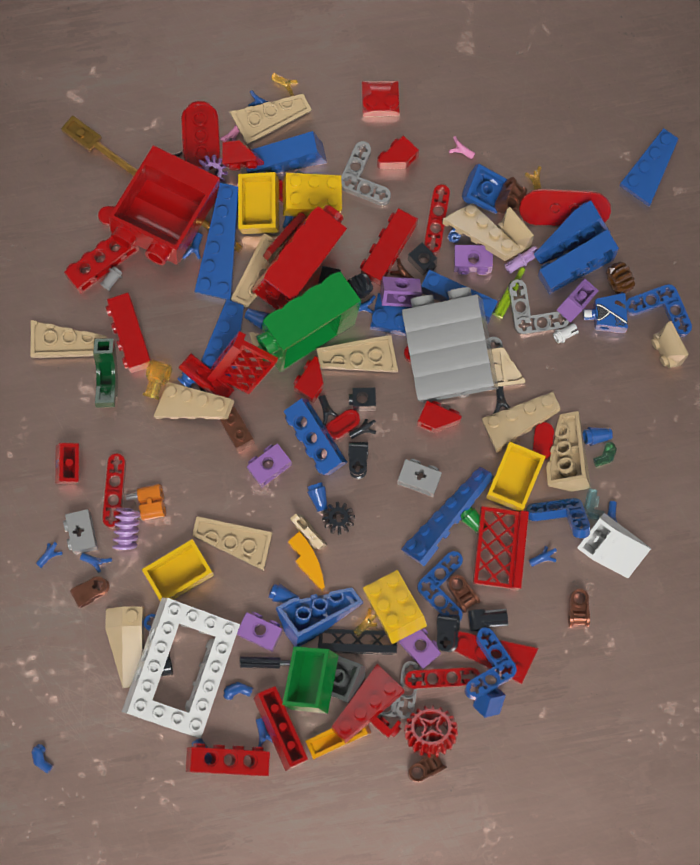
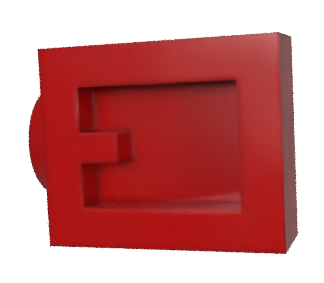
M382 716L380 718L376 717L370 722L387 738L390 736L394 738L401 730L399 727L401 722L399 720L391 729L388 727L390 723Z

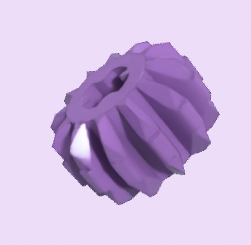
M212 155L211 161L208 156H205L206 163L202 160L199 161L203 165L199 168L210 171L209 167L212 166L216 169L214 175L220 177L222 182L225 181L222 175H228V172L222 170L226 168L225 165H220L222 158L216 161V155Z

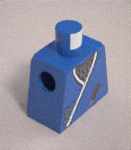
M625 293L595 299L593 309H583V320H594L596 330L625 333L628 329Z

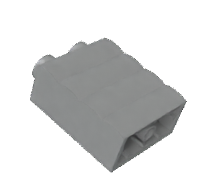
M470 287L448 291L449 300L434 303L433 295L412 298V308L402 310L416 394L420 402L426 403L427 401L432 402L499 389L483 299L478 294L472 295Z

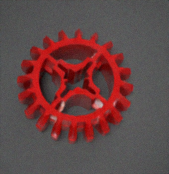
M425 705L423 711L417 708L416 714L411 712L410 718L406 720L404 732L408 746L413 747L414 753L419 751L421 756L427 753L428 758L431 757V754H435L438 758L439 752L445 755L447 749L451 750L453 748V744L457 742L458 725L455 722L454 716H449L448 710L443 712L442 707L436 710L434 705L431 709H428ZM442 726H444L447 730L446 735L442 734ZM417 727L420 728V737H418L415 732Z

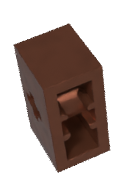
M235 406L232 407L228 419H219L238 453L255 444Z

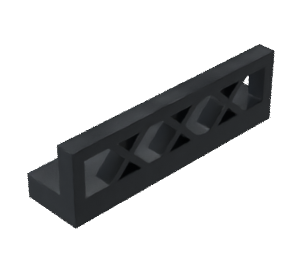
M327 629L319 635L318 648L329 649L334 653L397 655V642L393 645H383L380 642L387 635L385 631ZM323 633L332 634L336 640L333 643H323ZM345 634H351L356 640L352 644H344L340 639ZM365 635H371L376 641L371 645L363 644L360 639Z

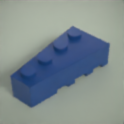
M311 131L252 149L264 161V165L257 166L255 169H246L247 173L275 172L277 174L326 164L327 160L322 141Z
M607 229L569 253L559 256L554 262L542 265L538 277L548 294H551L614 261L619 247Z

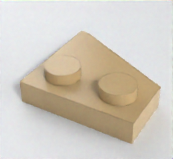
M504 347L491 348L498 386L525 383V379Z
M295 514L290 518L298 531L308 538V543L314 549L322 550L327 546V543L303 515Z

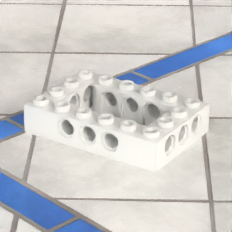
M162 598L122 712L201 739L240 624L178 601ZM179 624L182 627L198 630L201 634L215 636L206 644L205 648L207 650L202 663L199 664L200 670L196 681H193L192 685L194 687L189 701L187 700L185 705L187 712L153 701Z

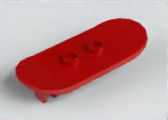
M537 189L523 197L520 202L519 212L522 219L529 224L561 226L574 210L589 201L593 202L604 222H606L611 214V204L604 195L595 191Z

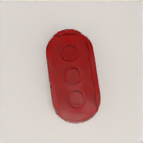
M205 101L192 102L184 109L181 116L183 157L185 161L197 167H202L203 165L199 161L202 160L206 163L205 156H208L210 161L212 155H216V161L220 158L219 119L216 109Z

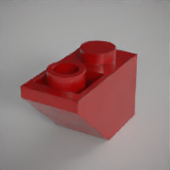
M403 135L400 139H395L387 151L379 154L377 157V167L379 169H407L419 157V149Z
M240 140L222 143V164L228 167L229 170L238 171L243 167L255 169L257 166L264 165V161L248 145Z
M316 356L312 360L309 359L304 366V373L302 376L298 375L293 383L295 385V392L312 403L316 401L324 389L320 364Z
M427 401L418 419L417 426L436 433L460 424L462 416L459 415L460 413L457 410L451 408L447 410L436 401Z

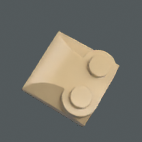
M509 207L505 212L503 220L496 226L520 247L519 253L525 252L531 248L534 235L512 208Z
M672 321L668 322L660 332L653 334L651 343L655 350L658 349L662 365L664 367L667 366L669 369L682 365L689 354Z

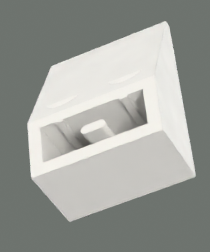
M605 513L590 530V535L584 538L577 547L592 560L626 578L630 577L651 550L648 545Z

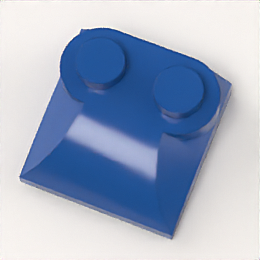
M477 164L470 172L462 192L463 200L467 204H475L497 214L495 202L504 183L508 179L481 164Z
M378 293L370 329L406 336L402 310L412 307L382 306L381 295Z

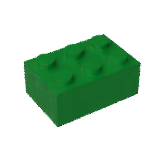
M293 646L282 705L296 711L328 714L339 655L329 649Z

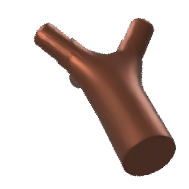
M398 258V270L390 271V275L414 278L403 267L400 258Z

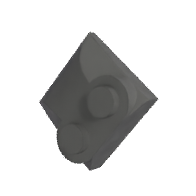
M339 656L331 696L349 703L364 681L365 666Z

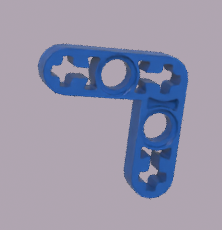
M668 284L631 297L626 301L627 314L630 316H636L663 306L669 321H672L679 337H686L692 330L691 321L678 291L673 285ZM666 290L668 292H672V295L670 296L671 298H669V296L666 295L663 296L660 301L659 296L664 295ZM653 296L656 299V303L653 305L648 304L646 297ZM642 300V304L638 305L635 311L633 308H629L631 303L637 305ZM677 306L681 311L680 314L673 315L670 311L671 307ZM681 317H683L681 320L682 325L687 326L685 332L683 331V329H678L680 327V322L678 319H680Z
M577 498L533 503L526 507V511L529 512L528 519L531 521L567 517L574 537L586 538L590 535L588 517L582 501Z
M452 551L419 581L417 589L419 594L439 614H450L447 610L445 613L442 612L450 603L452 606L449 609L452 612L457 611L461 621L463 616L461 609L439 588L462 565V555L459 552ZM450 556H452L453 558L457 556V562L459 564L456 565L455 563H453L449 567V569H451L452 571L449 572L447 567L442 565V563L445 562V564L447 565L448 563H450ZM437 569L445 571L446 576L443 579L435 577L434 572ZM429 583L430 590L434 592L436 589L438 592L429 599L428 596L431 594L427 590L423 592L421 584ZM437 596L444 597L445 605L442 607L436 606L434 599Z
M481 628L478 631L476 642L492 665V668L467 683L465 694L472 700H476L508 682L517 671L516 665L503 645L489 628ZM482 634H484V636H489L488 642L486 639H481ZM494 649L499 650L501 657L498 659L493 658L491 651ZM504 666L506 669H511L510 674L506 672L502 674L501 677L499 676V674L504 670ZM488 675L494 676L496 683L493 685L488 684L485 677ZM480 683L482 684L477 694L476 692H470L471 686L476 688Z

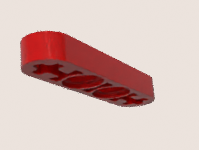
M443 184L437 185L433 191L424 245L434 255L438 254L441 249L445 226L442 223L443 218L447 214L450 197L449 188ZM440 190H443L444 194H446L443 195L442 202H438ZM436 207H441L444 213L442 215H435L433 210ZM437 224L441 230L438 233H434L430 230V227ZM432 237L436 238L435 246L437 247H434V250H431L430 246H427L431 245Z
M118 453L112 454L108 459L103 506V523L111 529L117 527L114 524L120 522V519L110 524L107 518L111 517V511H107V509L116 510V508H122L126 460ZM116 458H119L120 462H122V464H118V471L121 474L115 472V465L112 464V462L116 461ZM119 477L120 484L115 487L111 486V478ZM115 495L119 498V501L116 505L112 506L108 503V500L111 496ZM114 511L113 513L114 517L121 514L120 511Z
M472 667L413 670L404 675L403 682L409 689L466 686L470 679H462L463 683H460L461 675H468L471 671L477 677L480 675V672ZM449 672L456 674L457 680L455 683L447 681L446 677ZM421 673H423L424 685H421L422 681L414 682V685H412V682H408L411 674H413L414 678H421ZM434 673L437 676L435 684H430L427 681L428 674Z

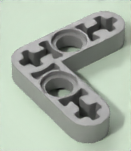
M360 141L355 145L341 176L342 190L375 204L387 205L391 199L389 189L361 178L371 155V147L369 143ZM364 147V148H366V152H363V154H362V156H361V159H360V158H358L359 155H360V150H359V149L362 150V148ZM352 163H359L361 168L357 171L350 168ZM350 179L352 184L345 186L344 181H348ZM367 185L371 190L369 193L364 194L360 191V188ZM385 193L386 198L379 199V195Z
M514 280L509 284L508 290L514 328L518 333L528 334L563 328L568 325L569 321L565 318V321H562V325L559 322H553V327H550L551 320L549 315H552L551 319L558 318L560 314L558 311L531 316L526 284L522 280ZM515 283L522 286L519 294L520 296L524 295V299L514 300L513 296L517 297V292L512 289L516 285ZM519 301L525 304L523 312H517L515 309V305ZM540 317H544L547 320V325L544 328L537 326V320ZM530 318H533L535 330H532V326L525 327V331L518 327L521 324V320H524V323H531Z
M408 661L403 665L400 686L402 688L404 686L403 677L407 673L405 668L413 665V669L420 670L416 662ZM412 674V679H411V680L416 679L415 682H417L419 678H414V676H413V674ZM414 689L413 694L410 696L401 695L391 704L389 712H382L379 715L400 719L410 718V714L414 712L417 689ZM401 697L413 699L412 703L408 701V708L411 709V712H407L406 715L399 711V708L404 706V701H400Z

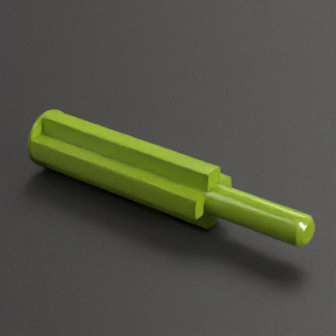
M520 267L514 280L521 279L525 272L524 267ZM515 283L516 285L512 289L517 292L519 285ZM508 287L493 313L499 319H503L510 305Z

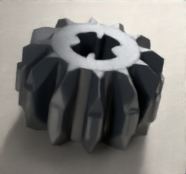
M358 274L347 280L360 299L365 298L373 290L372 281L366 274Z
M336 502V508L329 504L328 507L331 511H323L327 516L323 517L322 521L328 522L324 525L325 529L332 526L331 534L336 529H338V535L342 534L341 529L348 533L349 529L347 526H354V523L349 521L355 519V515H349L353 512V509L349 508L346 510V503L342 505V508L339 502ZM340 514L341 518L344 519H341V522H337V520L333 518H336V515Z

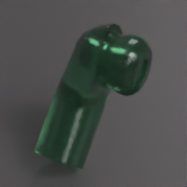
M613 442L605 444L602 456L593 458L595 467L611 463L614 460L617 448Z

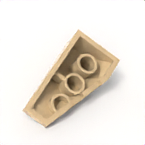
M579 411L560 414L555 431L554 444L550 451V460L546 466L548 486L571 492L590 489L589 469Z
M122 606L106 609L105 629L123 688H130L144 649L145 609L143 607Z

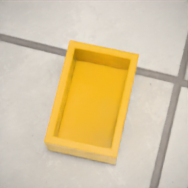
M275 172L238 174V229L242 234L279 233V178Z
M285 174L283 179V216H297L299 212H302L307 217L316 207L319 206L323 209L325 205L335 208L340 213L342 212L341 175Z
M509 442L486 499L515 511H523L546 456Z
M193 539L142 569L160 601L162 598L174 600L214 576Z
M398 570L363 587L368 602L392 644L427 626L424 615Z

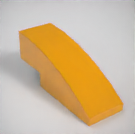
M299 531L288 541L289 546L300 556L295 562L323 592L325 585L320 564L310 544Z
M368 725L365 726L346 744L332 731V728L305 742L312 758L316 759L371 734V730Z

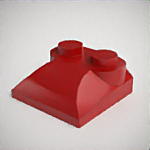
M398 80L362 81L363 117L399 116Z

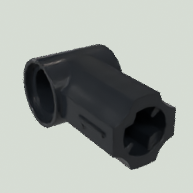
M475 609L468 611L470 631H479L481 628L508 626L507 609L487 611L485 609Z

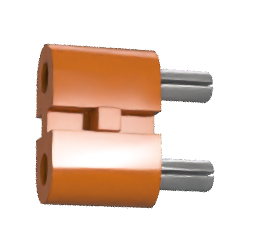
M161 484L137 488L136 493L126 494L127 501L138 499L140 502L138 512H140L142 521L166 516L165 503L163 502L164 493Z

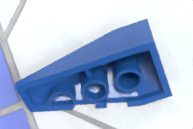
M593 202L583 203L578 209L574 210L534 253V256L540 264H543L563 255L566 250H574L579 245L586 243L607 229L609 232L610 230Z
M353 588L330 591L329 594L317 596V594H314L309 598H293L276 607V611L286 636L293 646L300 647L361 606L363 601Z

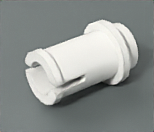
M571 323L561 330H555L553 337L557 343H564L566 339L578 334L579 331L575 330L578 329L577 326Z

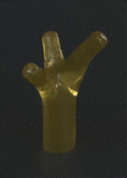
M274 73L271 80L284 86L290 96H294L290 85L297 84L298 81L289 80Z
M541 166L534 170V175L525 173V176L532 181L534 190L541 189Z
M368 608V613L363 622L353 630L357 636L369 627H377V623H372L377 616L376 614L371 616V608Z

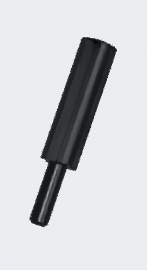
M240 656L239 665L240 668L280 669V666H290L291 660H281L279 657Z

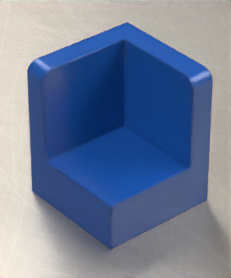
M497 687L476 699L473 707L484 718L499 715L506 695Z

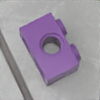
M455 245L454 272H458L461 275H467L469 272L487 275L492 272L493 254L487 251L484 245ZM476 258L478 262L473 264L469 262V259Z
M382 277L380 289L382 306L412 307L411 299L422 295L420 279Z
M584 279L559 306L557 311L571 323L599 290Z
M278 443L274 446L272 444L264 449V454L260 457L255 456L248 462L247 469L261 488L292 465L291 460ZM271 460L274 464L271 468H265L263 463Z
M252 611L251 614L246 612L238 629L237 636L273 652L283 632L282 628H280L281 624L273 620L269 622L262 620L263 616ZM260 625L266 627V632L263 635L255 633L256 628Z
M425 628L398 641L422 670L441 655L437 642L435 640L430 641L426 636L428 632ZM419 640L424 641L426 644V648L422 651L417 650L415 647V643Z

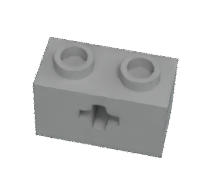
M405 459L397 484L434 497L442 472L435 466H423L418 460L410 459L409 461ZM422 473L424 478L418 480L417 475Z
M86 509L65 514L66 520L63 521L65 531L69 532L70 539H67L69 550H72L75 555L98 550L91 512ZM79 529H82L84 532H81L79 537L76 533L79 532Z

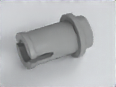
M114 266L112 269L109 268V273L100 285L110 291L118 278H122V272Z

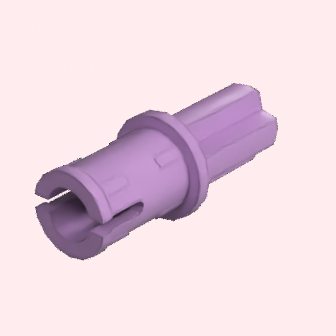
M533 246L522 254L518 253L514 259L505 263L504 266L507 272L509 271V274H511L520 267L527 266L529 261L536 258L534 253L538 248Z

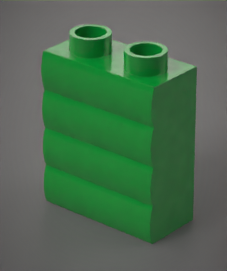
M341 272L334 273L327 277L322 284L311 287L302 296L289 301L282 309L270 313L263 320L262 333L256 336L259 343L257 347L277 357L278 361L275 366L282 372L315 351L316 348L321 347L354 326L361 299Z

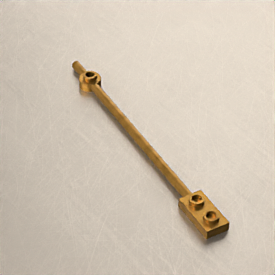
M72 115L61 128L63 133L89 152L96 148L134 176L136 174V168L101 144V135ZM205 219L201 226L209 231L211 223ZM236 242L235 251L239 253L243 246Z

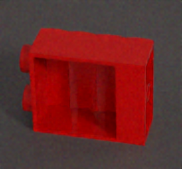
M153 145L109 216L110 230L113 233L112 239L118 245L127 249H131L133 244L145 249L146 257L158 265H165L167 260L178 265L216 202L220 177Z
M325 205L323 209L319 206L316 207L297 227L292 237L269 264L265 273L256 281L252 292L275 310L282 309L289 301L296 298L347 228L341 224L344 219L341 213L329 205Z

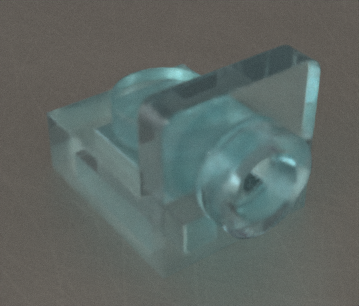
M589 489L584 509L589 519L599 520L605 511L594 509V507H598L600 497L597 496L598 490Z

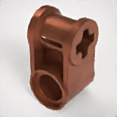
M514 177L509 178L504 183L495 202V208L500 214H504L509 207L513 211L518 210L521 200L527 193V188L520 186Z
M454 575L449 579L447 583L448 590L463 613H466L467 609L474 604L481 603L479 597L463 576ZM452 580H460L462 587L454 589L451 585Z
M96 576L75 586L70 592L77 606L82 608L109 591L110 585L106 579ZM98 581L101 582V583H103V584L101 585V588H102L101 590L95 588V587L98 586V584H97Z
M576 589L569 596V627L573 625L590 626L589 596L583 589ZM576 593L583 595V603L575 602L574 595Z
M431 754L430 758L425 756L422 760L413 764L408 770V777L412 782L418 783L447 768V766L443 765L439 756L437 758L435 754ZM417 767L422 770L421 778L416 779L412 776L413 768Z

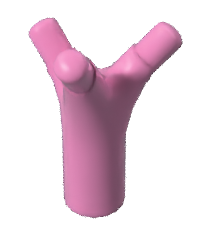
M235 125L227 135L220 139L224 142L230 139L236 141L237 134L240 131Z
M454 136L453 139L457 147L449 150V153H462L472 160L476 153L465 147Z

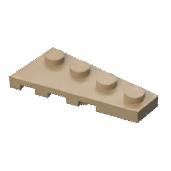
M299 94L261 105L233 110L229 113L244 141L249 145L311 112L312 109L304 94Z
M468 204L443 218L442 224L447 227L450 225L460 235L465 234L471 238L472 242L484 245L487 251L504 261L520 252V247L474 204Z
M265 233L263 234L231 297L232 301L244 305L246 308L258 297L252 292L254 284L265 273L267 267L279 254L285 243L267 261L263 254L274 242L275 238Z
M31 320L30 356L31 358L94 356V339H107V336Z
M391 335L316 348L321 369L398 373Z
M167 382L154 417L156 419H228L234 401L226 397Z
M551 392L482 418V423L497 453L502 450L503 446L509 442H514L524 432H529L538 423L541 424L558 413L560 405L554 393Z
M197 516L192 535L264 571L273 533Z

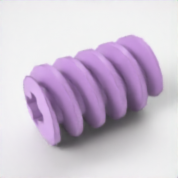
M116 508L121 514L115 515V518L120 519V522L114 525L120 527V529L114 531L119 537L113 538V541L118 542V545L112 547L118 550L134 549L138 545L134 541L138 539V535L135 533L139 532V528L136 526L140 524V521L136 518L140 517V512L130 508Z

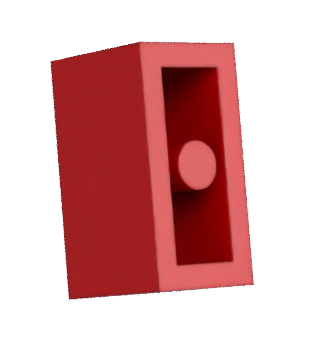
M79 443L57 444L55 453V484L78 483Z

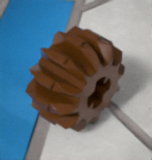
M620 261L607 268V279L616 294H626L634 289L635 278L626 263Z

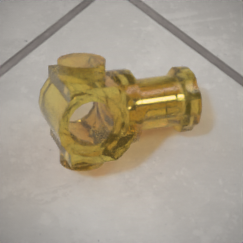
M157 360L149 361L146 370V377L149 382L146 392H143L144 396L159 400L160 397L158 395L161 386L165 385L170 379L173 370L171 365Z

